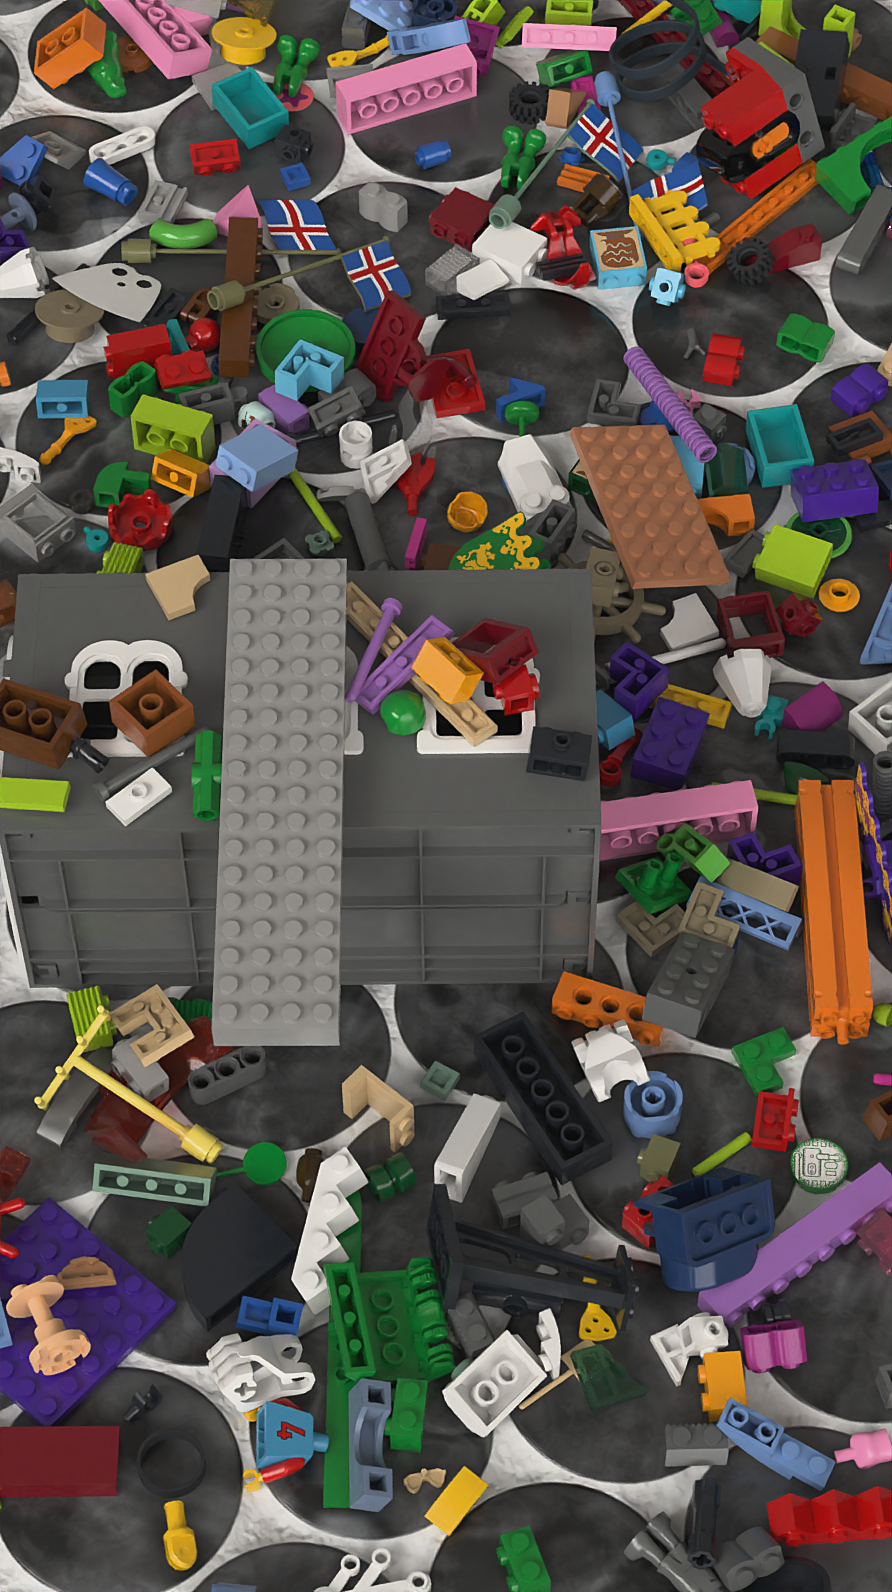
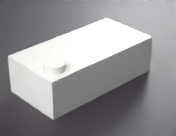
M892 680L849 712L848 730L875 755L881 751L892 752Z

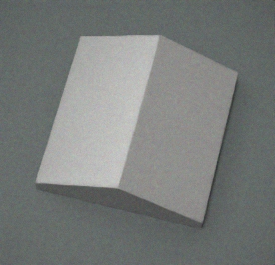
M51 131L32 136L37 141L49 146L44 156L45 158L68 170L86 154L85 149Z

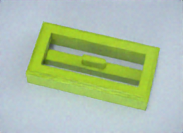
M526 6L517 13L499 35L496 45L500 49L513 39L523 26V23L532 15L534 11L529 6Z

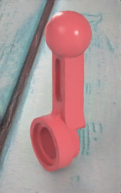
M693 238L684 240L682 244L686 246L696 241ZM694 259L692 264H686L684 279L691 287H702L708 281L709 270L705 265L697 263V259Z

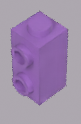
M275 384L265 388L258 394L259 402L273 412L275 426L282 433L292 432L299 435L310 428V413L307 406L276 393Z

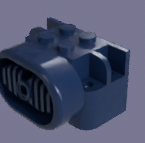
M717 1168L634 1200V1207L652 1211L653 1220L643 1225V1232L646 1235L655 1237L664 1284L678 1291L695 1292L710 1290L747 1275L755 1265L759 1250L758 1243L770 1238L775 1229L771 1180L729 1168Z

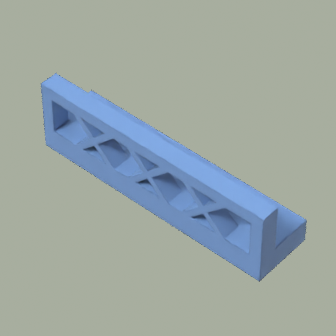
M701 876L698 882L724 891L716 917L740 925V931L789 951L794 938L799 937L803 929L801 918L718 883H711ZM692 894L686 904V907H688ZM728 906L740 914L729 918L723 915L720 907ZM746 917L753 918L766 925L753 928L748 925ZM771 928L788 933L786 941L774 937Z

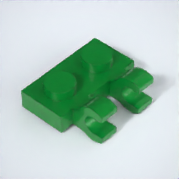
M684 0L685 3L695 10L700 31L703 35L723 23L711 0ZM677 7L671 10L676 20L693 25L694 20L689 21L688 19L691 18L689 15Z

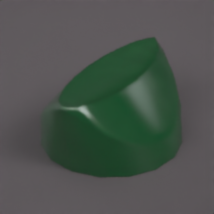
M799 762L784 763V782L789 794L797 795L799 780H821V785H827L829 782L828 776L813 766Z

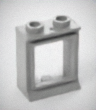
M33 483L0 506V532L38 563L44 558L51 556L56 549L65 542L72 540L76 535L74 517L67 515L42 495Z

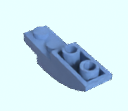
M466 18L387 32L392 55L415 54L471 42Z
M732 1398L728 1399L716 1425L735 1444L773 1471L789 1480L794 1476L819 1491L825 1487L836 1462L783 1433L785 1427Z

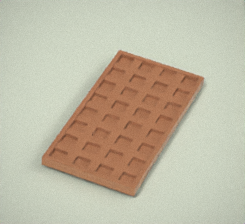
M666 426L572 427L569 435L632 589L728 584L730 575Z

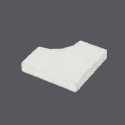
M696 593L672 601L674 617L668 625L660 629V635L670 652L719 636L718 628Z

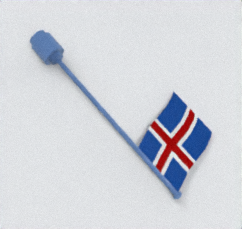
M600 72L594 81L598 103L609 107L629 203L630 197L637 194L644 201V198L650 197L654 199L666 195V191L672 190L673 192L684 191L687 193V203L683 207L694 206L698 211L706 207L708 202L698 159L680 170L655 178L631 190L613 107L621 98L618 82L612 72ZM674 208V209H671V210L662 212L661 214L663 215V214H666V213L675 211L676 209ZM639 230L640 238L643 240L644 235Z

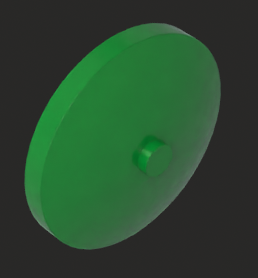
M300 309L283 313L269 321L258 335L256 342L257 363L262 373L274 384L275 370L300 339L344 357V374L351 370L355 360V341L350 329L340 319L323 311ZM309 385L305 392L319 391L320 389Z

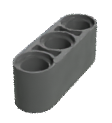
M243 1046L193 1070L188 1077L189 1092L193 1102L200 1105L208 1104L262 1078L267 1070L264 1049L261 1046ZM253 1060L258 1061L257 1063H254V1064L248 1063V1062L253 1061ZM227 1072H228V1073H233L232 1075H229V1076H224V1075H223L224 1073H227ZM199 1085H207L204 1088H197Z

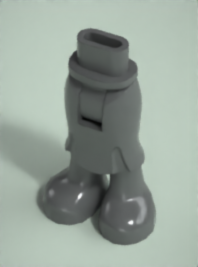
M664 1511L648 1523L645 1531L642 1529L634 1537L623 1553L632 1561L642 1557L649 1560L658 1568L657 1572L666 1576L679 1592H725L721 1588L723 1583L717 1579L709 1567L704 1570L697 1569L687 1561L688 1546L686 1542H682L671 1529V1519ZM652 1539L658 1540L669 1550L667 1555Z

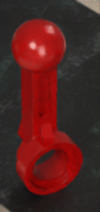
M634 727L635 735L619 744L616 750L607 757V760L599 764L601 785L614 787L620 783L622 778L620 766L632 749L638 747L643 736L638 728ZM604 770H610L614 773H608Z

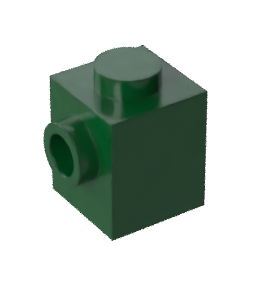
M171 1205L161 1215L154 1216L148 1222L145 1228L147 1234L146 1243L156 1255L161 1253L169 1260L183 1247L192 1223Z

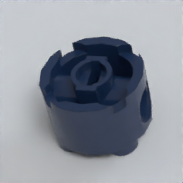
M414 0L412 5L413 27L454 20L455 16H458V3L455 0Z

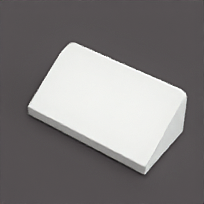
M491 259L459 274L456 278L457 292L472 300L509 283L507 276Z

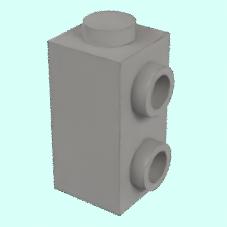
M135 1035L130 1039H123L115 1045L114 1049H112L111 1066L118 1077L123 1076L128 1082L127 1087L150 1102L169 1090V1077L157 1061L147 1067L143 1066L130 1046L131 1043L139 1039Z

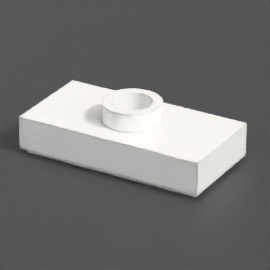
M152 767L107 800L106 807L126 827L172 792V787Z

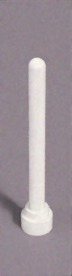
M723 638L652 656V658L662 664H667L723 649L726 646V641ZM610 662L605 664V670L609 673V675ZM611 678L610 684H613V683H616V682H617V681H615L614 679Z

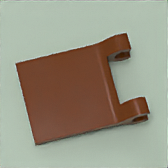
M872 410L828 427V431L831 433L871 418L883 432V440L848 453L849 457L852 460L866 459L867 463L871 464V458L889 451L892 455V433Z

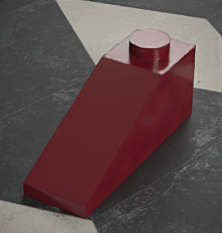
M813 223L790 229L767 243L774 257V265H771L773 270L772 272L767 271V273L770 274L820 260L822 238ZM759 256L749 257L745 260V265H752Z

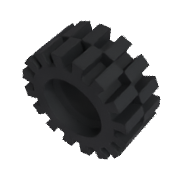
M528 81L524 82L523 86L521 83L517 84V88L513 87L512 92L509 93L510 115L516 121L520 119L522 124L528 121L529 125H532V121L538 124L540 119L542 121L546 120L549 89L547 87L543 88L544 85L541 83L537 86L534 81H532V85ZM530 101L535 102V104H525L524 102Z
M751 237L750 241L744 238V243L740 244L739 241L735 243L737 248L731 247L730 251L732 254L728 253L727 265L738 282L741 281L745 285L747 282L750 285H754V280H757L758 283L762 282L761 277L767 278L769 276L767 271L772 272L773 268L771 265H774V257L767 244L762 239L758 238L756 240L755 237ZM759 256L752 265L742 266L749 257Z

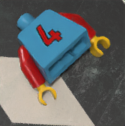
M287 1398L266 1401L260 1407L243 1412L247 1421H256V1468H261L259 1473L253 1469L244 1471L242 1475L244 1479L255 1477L253 1483L244 1486L249 1492L257 1491L261 1487L262 1481L269 1483L302 1469L313 1456V1451L326 1452L328 1434L313 1432V1416L310 1413L303 1412L300 1407Z

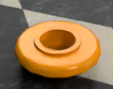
M831 579L825 582L820 587L818 593L819 600L823 606L834 612H847L853 609L860 599L858 588L850 581L844 579ZM843 592L845 596L839 597L834 595L833 593Z

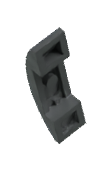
M101 1046L86 1059L112 1078L116 1076L111 1066L112 1051ZM77 1068L49 1107L36 1132L37 1136L61 1148L77 1128L76 1120L103 1085Z

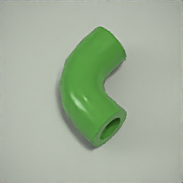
M159 219L152 224L149 235L153 242L165 247L193 249L215 241L218 233L215 224L209 219L188 225H176Z

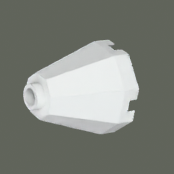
M34 247L18 252L0 266V298H38L50 293V288L45 290V285L49 284L47 272L41 257L33 255L32 252L36 251Z
M739 649L733 652L734 657L728 659L727 655L720 657L713 668V673L716 681L742 716L756 717L767 706L771 663L767 655L764 656V652L761 649Z

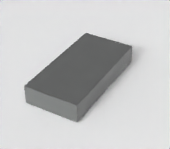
M751 528L723 559L727 570L744 578L752 569L756 554L762 553L764 535Z

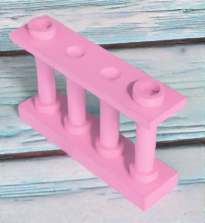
M523 23L522 47L609 51L611 45L616 40L617 28Z

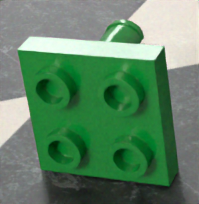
M676 852L668 853L664 862L657 856L619 869L615 876L649 914L686 902L692 894V891L677 876L684 860Z

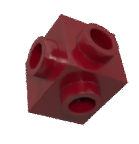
M794 592L776 609V612L783 621V628L790 635L795 634L805 638L807 635L812 634L823 621L817 612L819 610L818 606L808 597Z

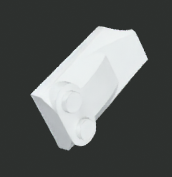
M525 435L504 443L498 467L517 512L521 511L525 514L526 524L524 527L534 525L553 499L571 506L568 490L563 487L546 449L533 435Z
M506 1330L452 1382L448 1383L442 1392L447 1405L467 1428L483 1438L533 1391L547 1375L541 1369L538 1357L518 1334L511 1335Z

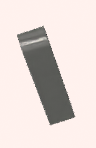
M877 184L838 254L836 268L856 275L861 274L892 216V188Z

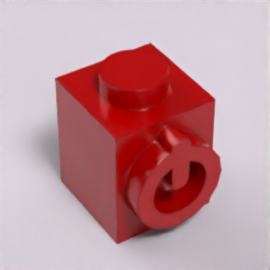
M522 665L499 684L493 683L495 699L501 700L505 715L534 710V699H539V687L536 675L533 673L529 674L526 665Z

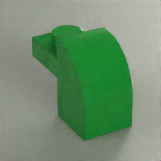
M117 462L106 466L98 474L93 489L95 505L109 508V505L114 503L118 506L125 494H144L145 490L152 489L150 473L129 470L128 462Z

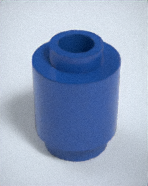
M436 140L418 146L417 152L414 154L418 166H422L423 169L446 163L448 159H451L449 144L446 140Z

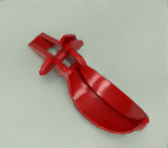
M564 205L559 209V212L553 210L535 214L537 220L531 225L530 229L532 231L544 230L549 244L547 260L582 253L573 237L572 227L581 225V219L575 210L568 205ZM586 260V263H581L574 275L552 279L551 281L559 286L569 285L570 288L575 290L587 287L588 282L596 280L597 277Z

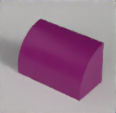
M822 681L784 709L782 725L787 730L822 732L843 716L842 707L832 689Z

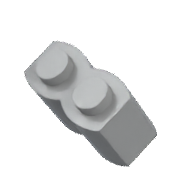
M368 182L359 190V212L364 218L379 222L382 227L393 232H398L408 222L407 200L403 196L394 192H388L385 187L375 182Z

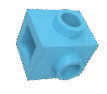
M658 267L656 276H652L649 284V290L652 291L651 297L657 298L656 303L670 306L671 302H678L679 298H683L686 284H683L684 273ZM667 284L669 285V290H668V291L666 290V285H667Z

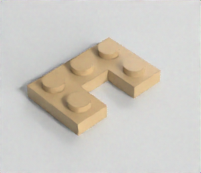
M158 984L109 1013L111 1020L122 1036L136 1030L146 1022L153 1028L151 1032L130 1044L144 1067L158 1061L161 1057L194 1038L191 1029Z

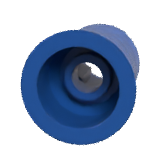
M103 158L93 161L84 175L83 184L85 187L95 190L117 203L128 206L137 196L138 187L111 167Z

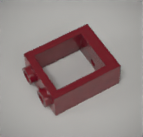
M769 591L752 592L750 594L727 596L718 599L716 615L730 658L734 657L733 652L739 649H761L764 652V656L767 655L769 658L783 656L785 638ZM763 613L769 634L740 639L734 638L728 618Z
M488 618L482 619L452 642L455 647L484 672L480 680L499 684L539 653L530 628ZM496 645L494 648H492V649H491L490 651H488L486 654L484 653V652H486L488 649H490L492 646Z

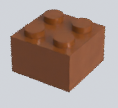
M154 670L109 700L112 723L147 757L156 754L195 727L193 704L157 670Z

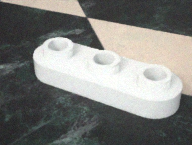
M142 126L95 144L89 150L90 162L92 163L98 158H103L110 165L148 150L155 145V132L149 127Z

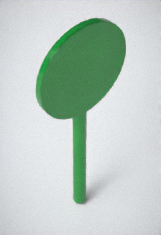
M267 1142L258 1143L246 1152L243 1166L219 1171L216 1178L245 1172L248 1179L255 1184L271 1185L279 1181L284 1175L287 1167L286 1156L275 1144Z

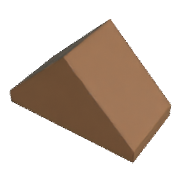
M570 88L550 89L546 125L568 129L586 96V92Z

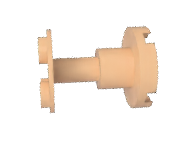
M48 1275L30 1285L21 1284L11 1290L12 1298L6 1306L7 1313L14 1318L34 1317L38 1326L34 1334L39 1344L30 1353L29 1360L37 1374L39 1370H42L44 1375H53L68 1370L76 1365L75 1358L80 1354L84 1358L91 1348L85 1332L75 1329L66 1330L63 1321L59 1318H54L49 1308L61 1298L64 1292L62 1283L57 1280L55 1275Z

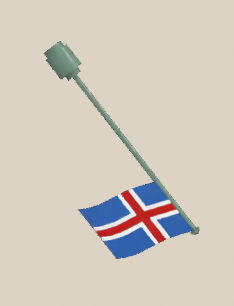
M593 99L587 100V105L515 196L503 195L493 206L489 213V222L493 227L503 229L513 222L521 211V204L518 198L567 137L584 154L607 170L619 184L624 176L612 121L595 106ZM618 127L628 172L642 154L643 148L629 134Z

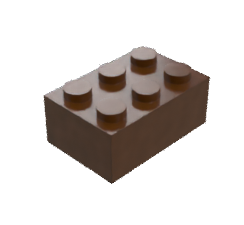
M3 678L0 683V750L60 770L70 754L72 744L80 738L88 725L81 704Z

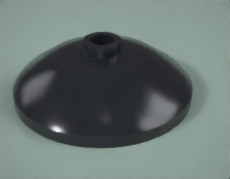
M784 1556V1564L777 1571L764 1577H757L749 1586L737 1591L831 1592L832 1587L827 1571L816 1561L799 1556Z

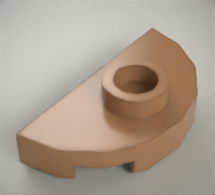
M83 1256L72 1259L70 1264L57 1275V1280L62 1283L64 1290L116 1285L113 1270L107 1264L99 1261L97 1257Z

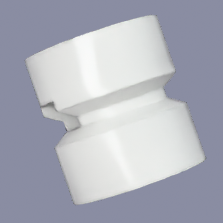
M351 421L341 427L339 432L341 461L349 468L359 469L361 468L359 461L373 455L371 428L362 421Z

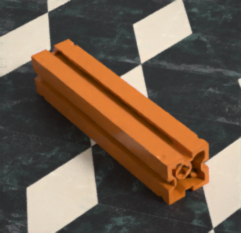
M799 780L794 814L796 820L797 855L802 864L800 897L811 1037L828 1039L834 1037L835 1032H837L838 1044L845 1045L849 1043V1038L868 1037L869 1019H871L873 1011L854 780H832L831 785H821V780Z

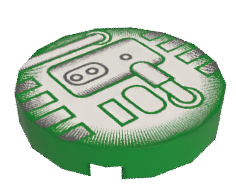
M813 1138L798 1144L793 1150L789 1169L792 1179L801 1185L802 1189L810 1193L825 1194L836 1190V1187L840 1186V1184L842 1185L846 1179L849 1165L847 1156L840 1146L831 1140Z

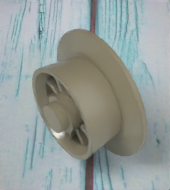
M65 289L50 292L41 297L35 305V314L42 323L46 324L45 330L50 338L64 343H77L87 340L94 334V324L101 320L104 315V309L79 298Z

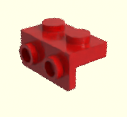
M236 138L189 145L194 175L209 176L213 172L223 171V173H232L237 169H241Z
M187 350L174 356L170 354L161 355L155 359L153 364L162 390L208 382L211 379L203 350L196 352L194 350Z
M789 1088L788 1095L759 1091L751 1147L786 1152L788 1141L794 1142L796 1125L790 1124L791 1116L797 1117L799 1099H794L795 1089Z

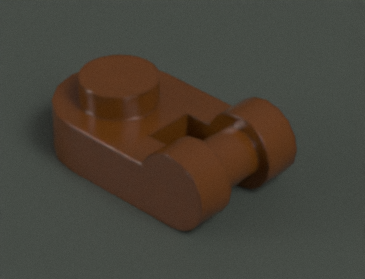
M201 288L194 293L180 313L181 321L189 323L199 318H209L215 310L210 307L207 300V294L212 288Z

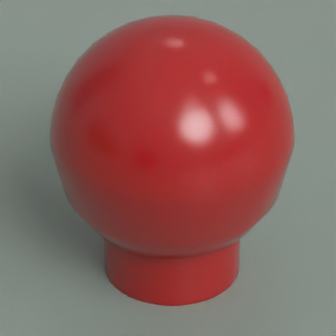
M204 317L195 320L189 328L188 335L184 337L189 349L195 352L201 350L209 352L217 348L220 344L221 327L211 318Z

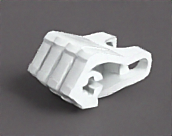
M624 1019L615 1022L613 1029L608 1024L599 1028L597 1032L596 1030L585 1034L586 1041L583 1038H578L571 1042L598 1102L611 1098L610 1090L620 1081L634 1080L639 1086L651 1080Z
M236 1333L221 1337L206 1352L207 1358L210 1361L209 1368L219 1389L240 1412L253 1410L264 1405L266 1401L306 1393L315 1382L311 1366L303 1362L297 1363L303 1348L296 1335L258 1336L247 1342H241L239 1334ZM292 1347L290 1350L284 1351V1349ZM305 1377L303 1380L300 1381L292 1380L294 1378Z

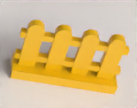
M668 190L666 195L654 199L647 197L644 198V201L639 194L631 196L629 215L666 269L681 272V265L683 263L690 265L694 259L706 255L711 258L715 256V252L719 251L720 240L718 238H705L709 233L708 223L703 221L694 222L698 218V209L694 206L683 207L687 203L686 192ZM674 208L676 209L675 211H672V212H669V213H666V214H663V215L661 214L662 212H665V211H668V210H671V209H674ZM683 224H686V225H687V226H685V227H682V228H679V229H676V230H672V228H674V227H677V226H680V225H683ZM689 238L697 239L698 241L686 246L682 244L684 240Z

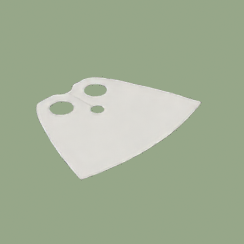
M122 263L98 265L52 278L79 298L101 309L140 322L149 312L161 289V283L158 280L147 275H140L134 268ZM122 268L127 271V275L117 276L113 274L112 270ZM140 280H146L152 286L150 288H142L136 283ZM122 282L126 285L121 287L118 286L117 283Z

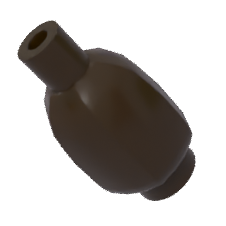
M316 1148L305 1149V1154L298 1159L296 1180L303 1190L302 1201L306 1203H311L320 1165L325 1161L322 1157V1151Z

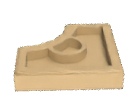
M199 555L145 574L146 581L168 620L195 611V593L202 585L210 581V574Z

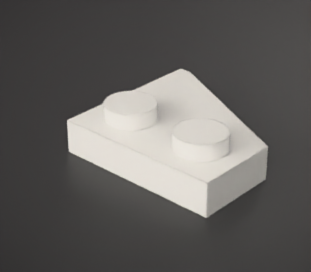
M403 439L359 461L366 493L369 495L371 503H376L412 464L408 444Z

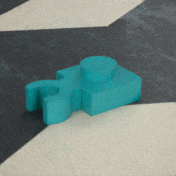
M768 694L767 706L760 715L755 717V720H758L754 732L756 736L759 735L760 730L767 729L769 731L768 739H773L776 729L775 725H782L783 712L788 706L789 700Z

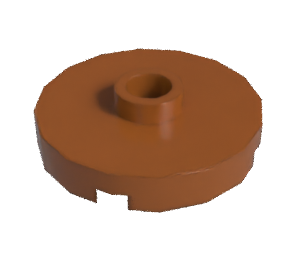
M130 36L117 39L120 47L119 58L123 72L128 73V70H134V73L142 72L154 64Z

